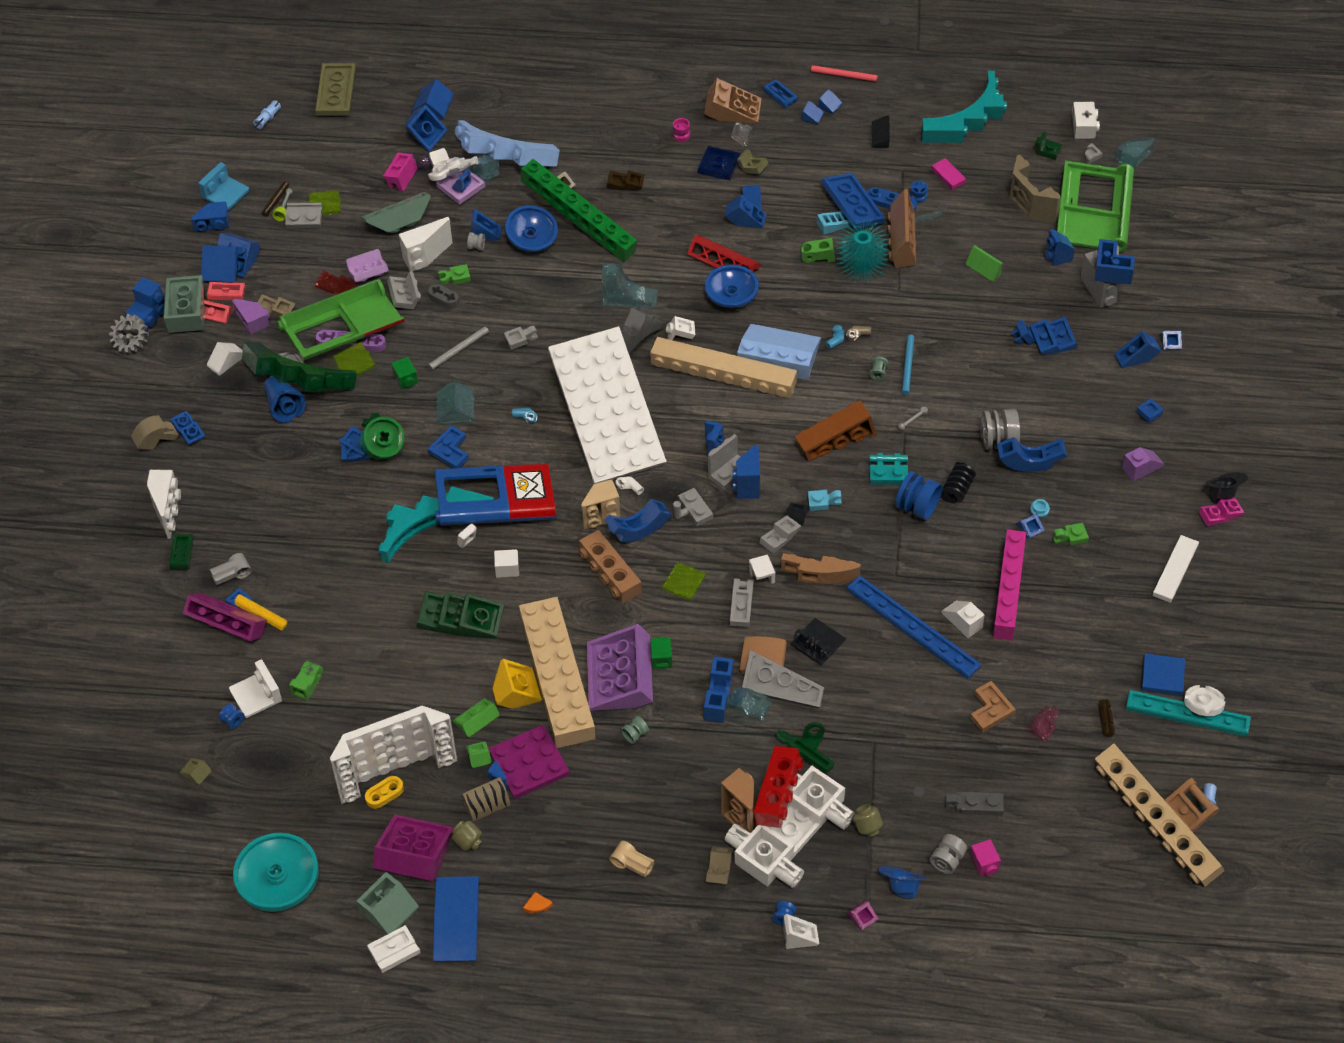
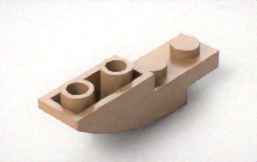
M783 553L781 559V571L798 574V581L817 584L842 583L855 580L860 576L861 564L854 561H846L828 556H823L821 561H816L812 558L807 559Z

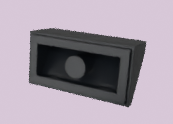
M889 115L872 121V147L889 148Z

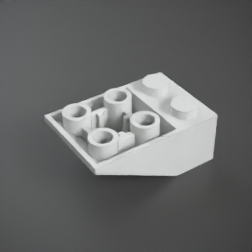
M150 470L147 481L149 494L168 539H171L172 531H175L176 526L174 518L178 515L177 502L181 500L178 480L174 477L173 470Z

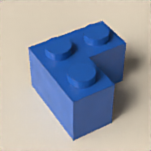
M1099 239L1094 281L1131 285L1135 257L1117 255L1118 241Z
M143 277L132 289L136 301L125 312V315H136L144 320V324L148 326L145 330L147 332L155 324L156 320L164 314L165 299L161 285Z

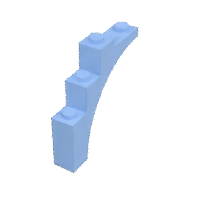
M458 120L455 135L461 141L462 148L468 153H483L490 155L493 159L514 160L518 165L525 166L532 159H535L542 166H557L560 150L553 144L531 143L497 136L480 130L466 121Z

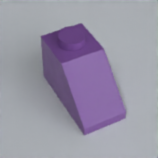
M240 299L232 300L235 313L250 335L270 326L268 321L270 318L269 312L266 308L263 309L260 303Z
M1140 447L1125 454L1122 469L1132 481H1135L1164 467V463L1154 451Z

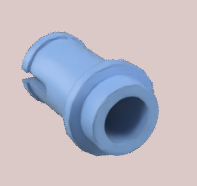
M1208 783L1203 787V794L1212 804H1216L1215 794L1217 787L1214 784ZM1199 802L1201 809L1205 811V807Z

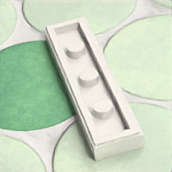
M1180 536L1153 592L1154 597L1172 602L1199 545L1198 541Z

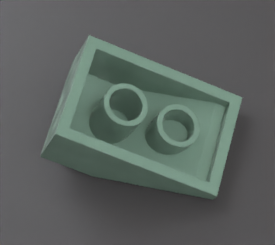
M202 275L166 278L164 321L168 333L204 330L205 307Z

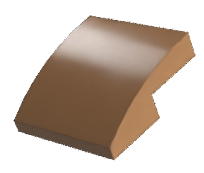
M745 637L740 672L745 674L750 650L784 666L787 641L773 637Z

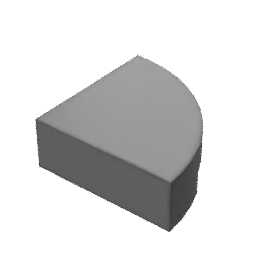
M1091 143L1085 151V161L1087 164H1090L1102 158L1103 153Z

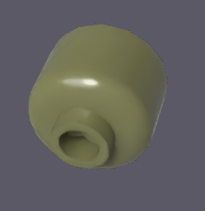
M870 804L858 807L853 815V821L858 832L862 835H868V837L877 835L880 832L879 829L883 826V820L878 808Z
M462 820L451 832L453 834L452 841L464 852L470 849L475 851L482 844L480 840L482 831L472 821L464 822Z

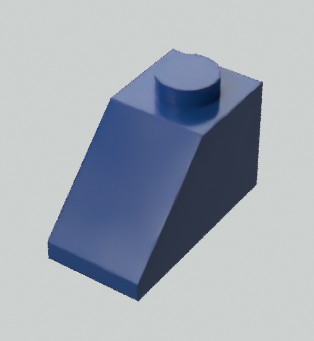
M1141 331L1119 349L1115 355L1121 367L1125 368L1149 362L1161 352V349L1153 336Z

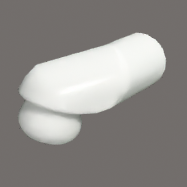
M619 477L616 479V485L620 489H632L637 495L642 494L644 488L632 477Z

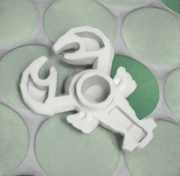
M477 156L471 159L454 157L443 160L434 165L433 172L429 173L428 176L432 181L442 180L447 176L457 175L470 165L478 164L479 161Z

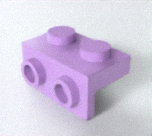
M379 249L346 259L349 274L355 282H364L372 276H381L384 272L389 271Z

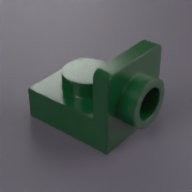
M1043 132L1041 137H1037L1035 147H1037L1036 154L1056 160L1061 151L1062 144L1047 140V132Z

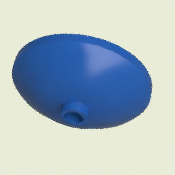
M526 205L516 208L509 214L505 223V232L509 241L517 248L528 252H538L547 249L554 243L558 233V226L553 215L547 210L538 206Z
M739 265L718 267L707 276L705 281V291L709 299L723 307L733 308L746 305L756 297L759 290V282L756 275L748 268Z

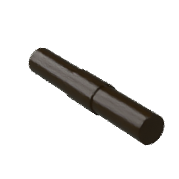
M284 181L261 212L263 216H268L289 187L288 182Z

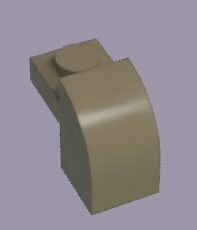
M159 415L151 416L141 421L131 435L138 449L154 450L160 439L176 440L178 437L173 424L167 421L163 422Z

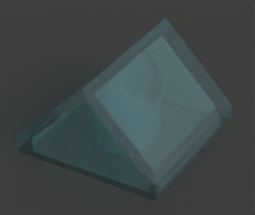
M452 380L437 392V423L474 421V391Z

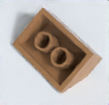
M738 768L721 782V815L732 825L738 824L752 833L754 779L748 772H743Z

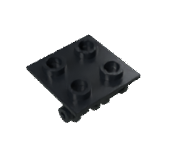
M814 618L805 629H798L795 632L796 638L791 642V645L822 665L841 646L846 638L817 618Z

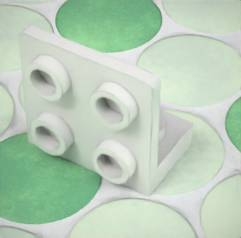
M262 659L255 662V675L229 687L240 710L245 714V718L282 701L279 688Z

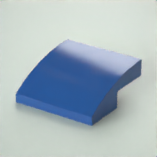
M1066 316L1051 322L1044 319L1030 325L1041 354H1054L1078 347Z

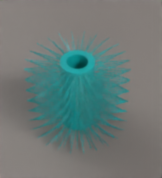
M864 223L863 231L859 227L857 233L856 231L854 232L855 234L846 231L850 234L847 235L846 240L838 238L844 242H838L837 244H845L846 246L844 248H836L843 250L840 253H836L843 255V257L836 259L844 260L837 264H844L848 260L850 263L845 265L844 268H847V266L850 268L846 271L854 267V270H857L855 274L857 275L856 272L859 271L863 275V272H865V278L866 272L874 273L871 270L872 268L874 271H878L873 267L878 262L882 265H887L882 263V261H888V259L882 257L889 255L883 252L890 249L883 248V246L890 244L882 242L889 239H883L878 243L877 238L879 239L883 236H876L880 232L874 235L872 234L874 231L871 233L867 232V229L864 231Z

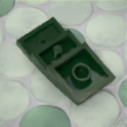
M425 591L416 627L460 636L496 638L504 604L468 593L463 597L446 592L444 596Z

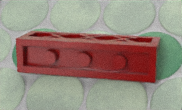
M696 234L687 252L688 255L716 268L724 266V260L728 258L732 259L734 265H737V262H739V266L746 265L750 267L749 270L752 272L754 269L759 270L761 263ZM697 243L702 245L704 250L699 255L693 253ZM717 252L719 259L711 261L709 253Z

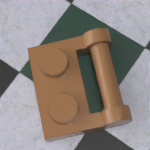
M1190 778L1164 801L1187 827L1194 832L1210 817L1215 816L1220 809L1216 804L1210 802L1196 786L1197 782ZM1188 791H1191L1205 807L1206 810L1203 813L1185 795Z

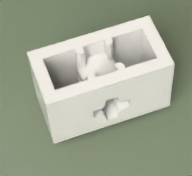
M1094 102L1073 103L1072 121L1075 139L1095 138L1096 131H1099L1100 124L1099 121H1096L1098 119V109H1095Z

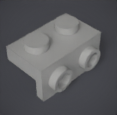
M409 272L406 278L389 276L387 283L394 307L414 309L421 298L414 273Z

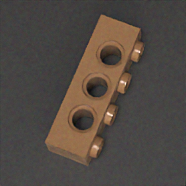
M599 530L579 540L580 549L578 551L580 556L589 562L593 572L599 574L601 582L605 586L608 585L615 599L618 598L623 604L642 593L640 579Z

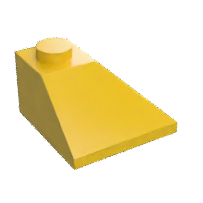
M506 659L500 661L492 688L497 705L513 709L542 700L532 667Z

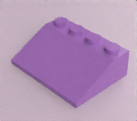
M639 624L587 642L588 702L590 711L637 708L653 702L650 634Z

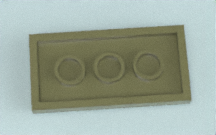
M322 63L316 116H350L356 73L355 63Z

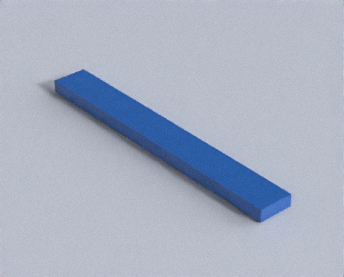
M862 576L856 578L847 587V591L967 680L981 668V663Z

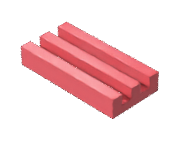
M209 282L207 299L243 300L246 288L245 283Z

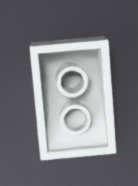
M449 217L399 234L402 258L410 272L427 267L453 243Z

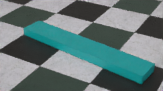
M1133 690L1129 691L1126 705L1127 711L1244 737L1248 736L1251 720L1250 716L1222 711L1215 716L1199 715L1187 708L1182 701Z

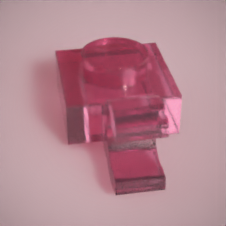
M1055 705L1051 709L1046 706L1042 712H1039L1030 727L1042 741L1048 740L1057 726L1053 722L1059 714V710Z

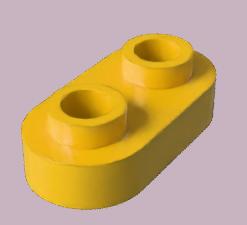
M389 776L374 785L365 793L366 804L370 808L378 809L403 793L404 786L402 780L397 776Z

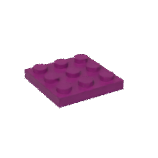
M544 724L488 748L493 761H497L507 778L508 789L514 800L570 775L567 765Z

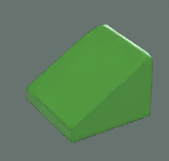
M485 741L466 746L472 768L491 763L489 749Z

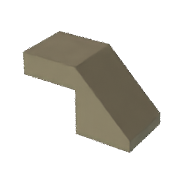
M712 847L706 882L728 883L734 848Z

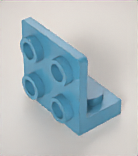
M222 162L198 182L202 198L211 203L226 201L228 211L250 191L249 187L228 176L226 164Z

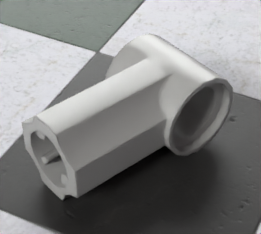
M242 553L234 554L229 558L228 562L210 569L211 576L216 585L235 577L238 579L246 578L252 572L249 563Z

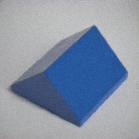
M435 79L421 89L412 113L426 104L437 118L444 119L454 93Z

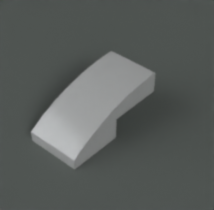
M785 516L774 524V528L760 538L759 543L774 554L801 529V525L789 516Z

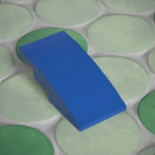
M479 876L436 877L434 962L477 961Z

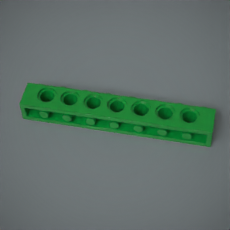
M532 159L521 168L520 181L622 262H625L636 252L637 239L535 159Z

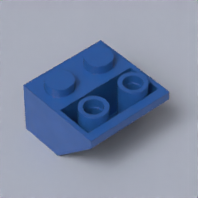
M220 233L217 246L238 247L236 275L245 277L257 260L261 243L232 233Z

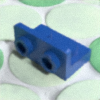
M706 420L704 426L708 455L712 449L717 448L723 443L724 429L722 424Z

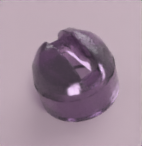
M420 155L418 168H429L430 158Z

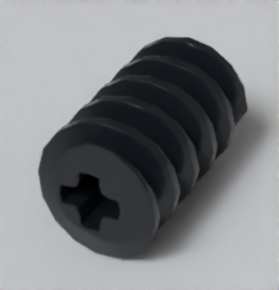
M956 462L942 489L941 497L949 503L963 501L964 495L967 494L971 486L970 484H972L973 478L976 476L974 469L963 462Z

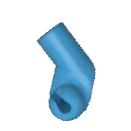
M530 408L512 409L513 418L522 417L528 423H534L537 420V414Z

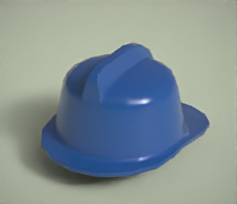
M884 866L878 869L881 874L889 877L891 890L903 898H915L919 890L920 881L925 879V876L916 875L896 867Z

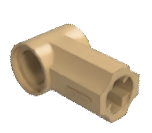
M620 841L609 858L614 866L620 869L628 868L643 877L650 874L654 865L653 859L637 852L634 846L626 841Z

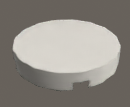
M1195 685L1186 691L1184 703L1187 708L1196 714L1215 716L1224 710L1225 697L1213 687L1205 686V688H1200V685Z

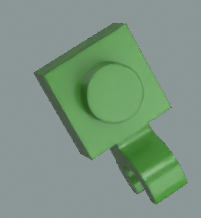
M1083 523L1064 526V530L1056 529L1054 530L1056 536L1052 537L1055 544L1068 541L1069 546L1088 543L1089 540Z

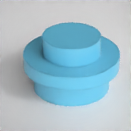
M1043 499L1035 500L1030 507L1031 513L1033 515L1037 513L1038 517L1047 516L1050 510L1048 503Z

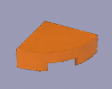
M535 892L523 907V911L529 914L545 912L553 906V902Z

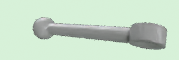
M921 407L920 412L906 422L900 423L898 429L904 430L906 425L920 415L927 414L928 408Z

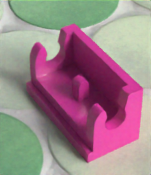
M397 153L384 173L383 177L391 189L396 184L398 190L403 192L418 169L413 154Z

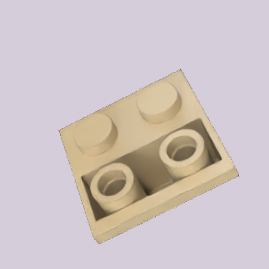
M612 479L594 484L582 502L584 530L606 524L604 519L608 515L620 517L619 495Z

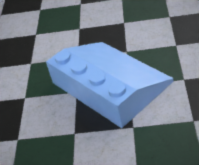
M750 324L741 340L737 356L797 370V378L809 380L821 337Z

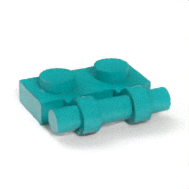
M883 453L870 455V462H877V465H870V484H902L908 474V465H900V462L907 463L908 455H900V453H894V455H883ZM883 462H894V465H883Z

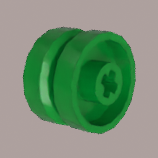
M378 417L371 420L360 435V446L363 452L369 458L376 461H385L392 458L399 452L404 443V431L401 425L389 417Z

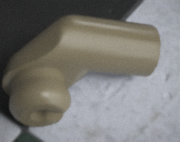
M853 326L848 330L846 336L851 341L856 340L861 335L871 336V327Z

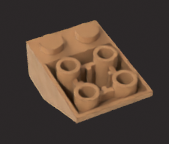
M717 78L708 89L704 114L718 121L757 124L761 98Z

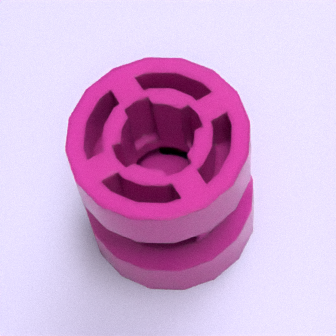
M685 118L676 119L673 122V138L678 142H686L690 138V122Z

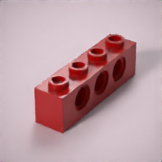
M774 746L753 812L756 825L781 828L783 820H786L788 814L787 806L793 799L792 790L798 783V771L803 767V758L800 757L799 749Z

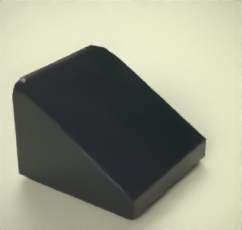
M791 502L787 508L786 516H789L802 526L805 522L809 506Z

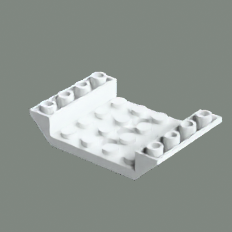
M420 706L343 734L330 757L341 804L353 802L361 797L359 782H366L375 776L385 775L394 769L406 767L410 763L419 760H425L429 756L433 755L438 768L449 766L456 762L457 755L450 716L431 708Z

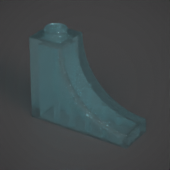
M603 263L601 276L603 305L657 308V289L646 288L630 280L624 273L621 264Z

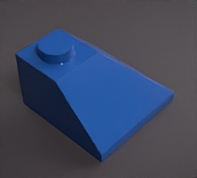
M426 104L414 110L407 118L405 125L428 152L448 130Z

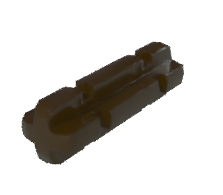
M1108 699L1099 701V710L1101 711V722L1104 728L1103 734L1105 737L1114 736L1115 728L1112 710L1110 709L1111 704Z

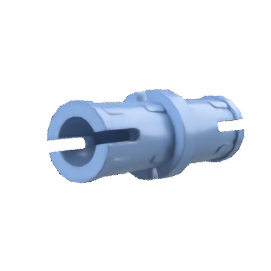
M273 100L267 108L261 111V114L253 121L254 126L260 122L256 128L262 129L268 121L274 118V114L281 109L280 103L274 107L278 101Z

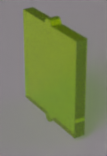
M339 190L309 193V203H322V215L341 213L340 204L342 200L340 199Z
M362 342L333 356L339 366V370H355L357 372L356 376L375 367V363L370 357V352L365 349Z
M677 562L662 589L675 594L676 597L680 596L691 601L705 579L706 573L694 569L693 566L689 567Z

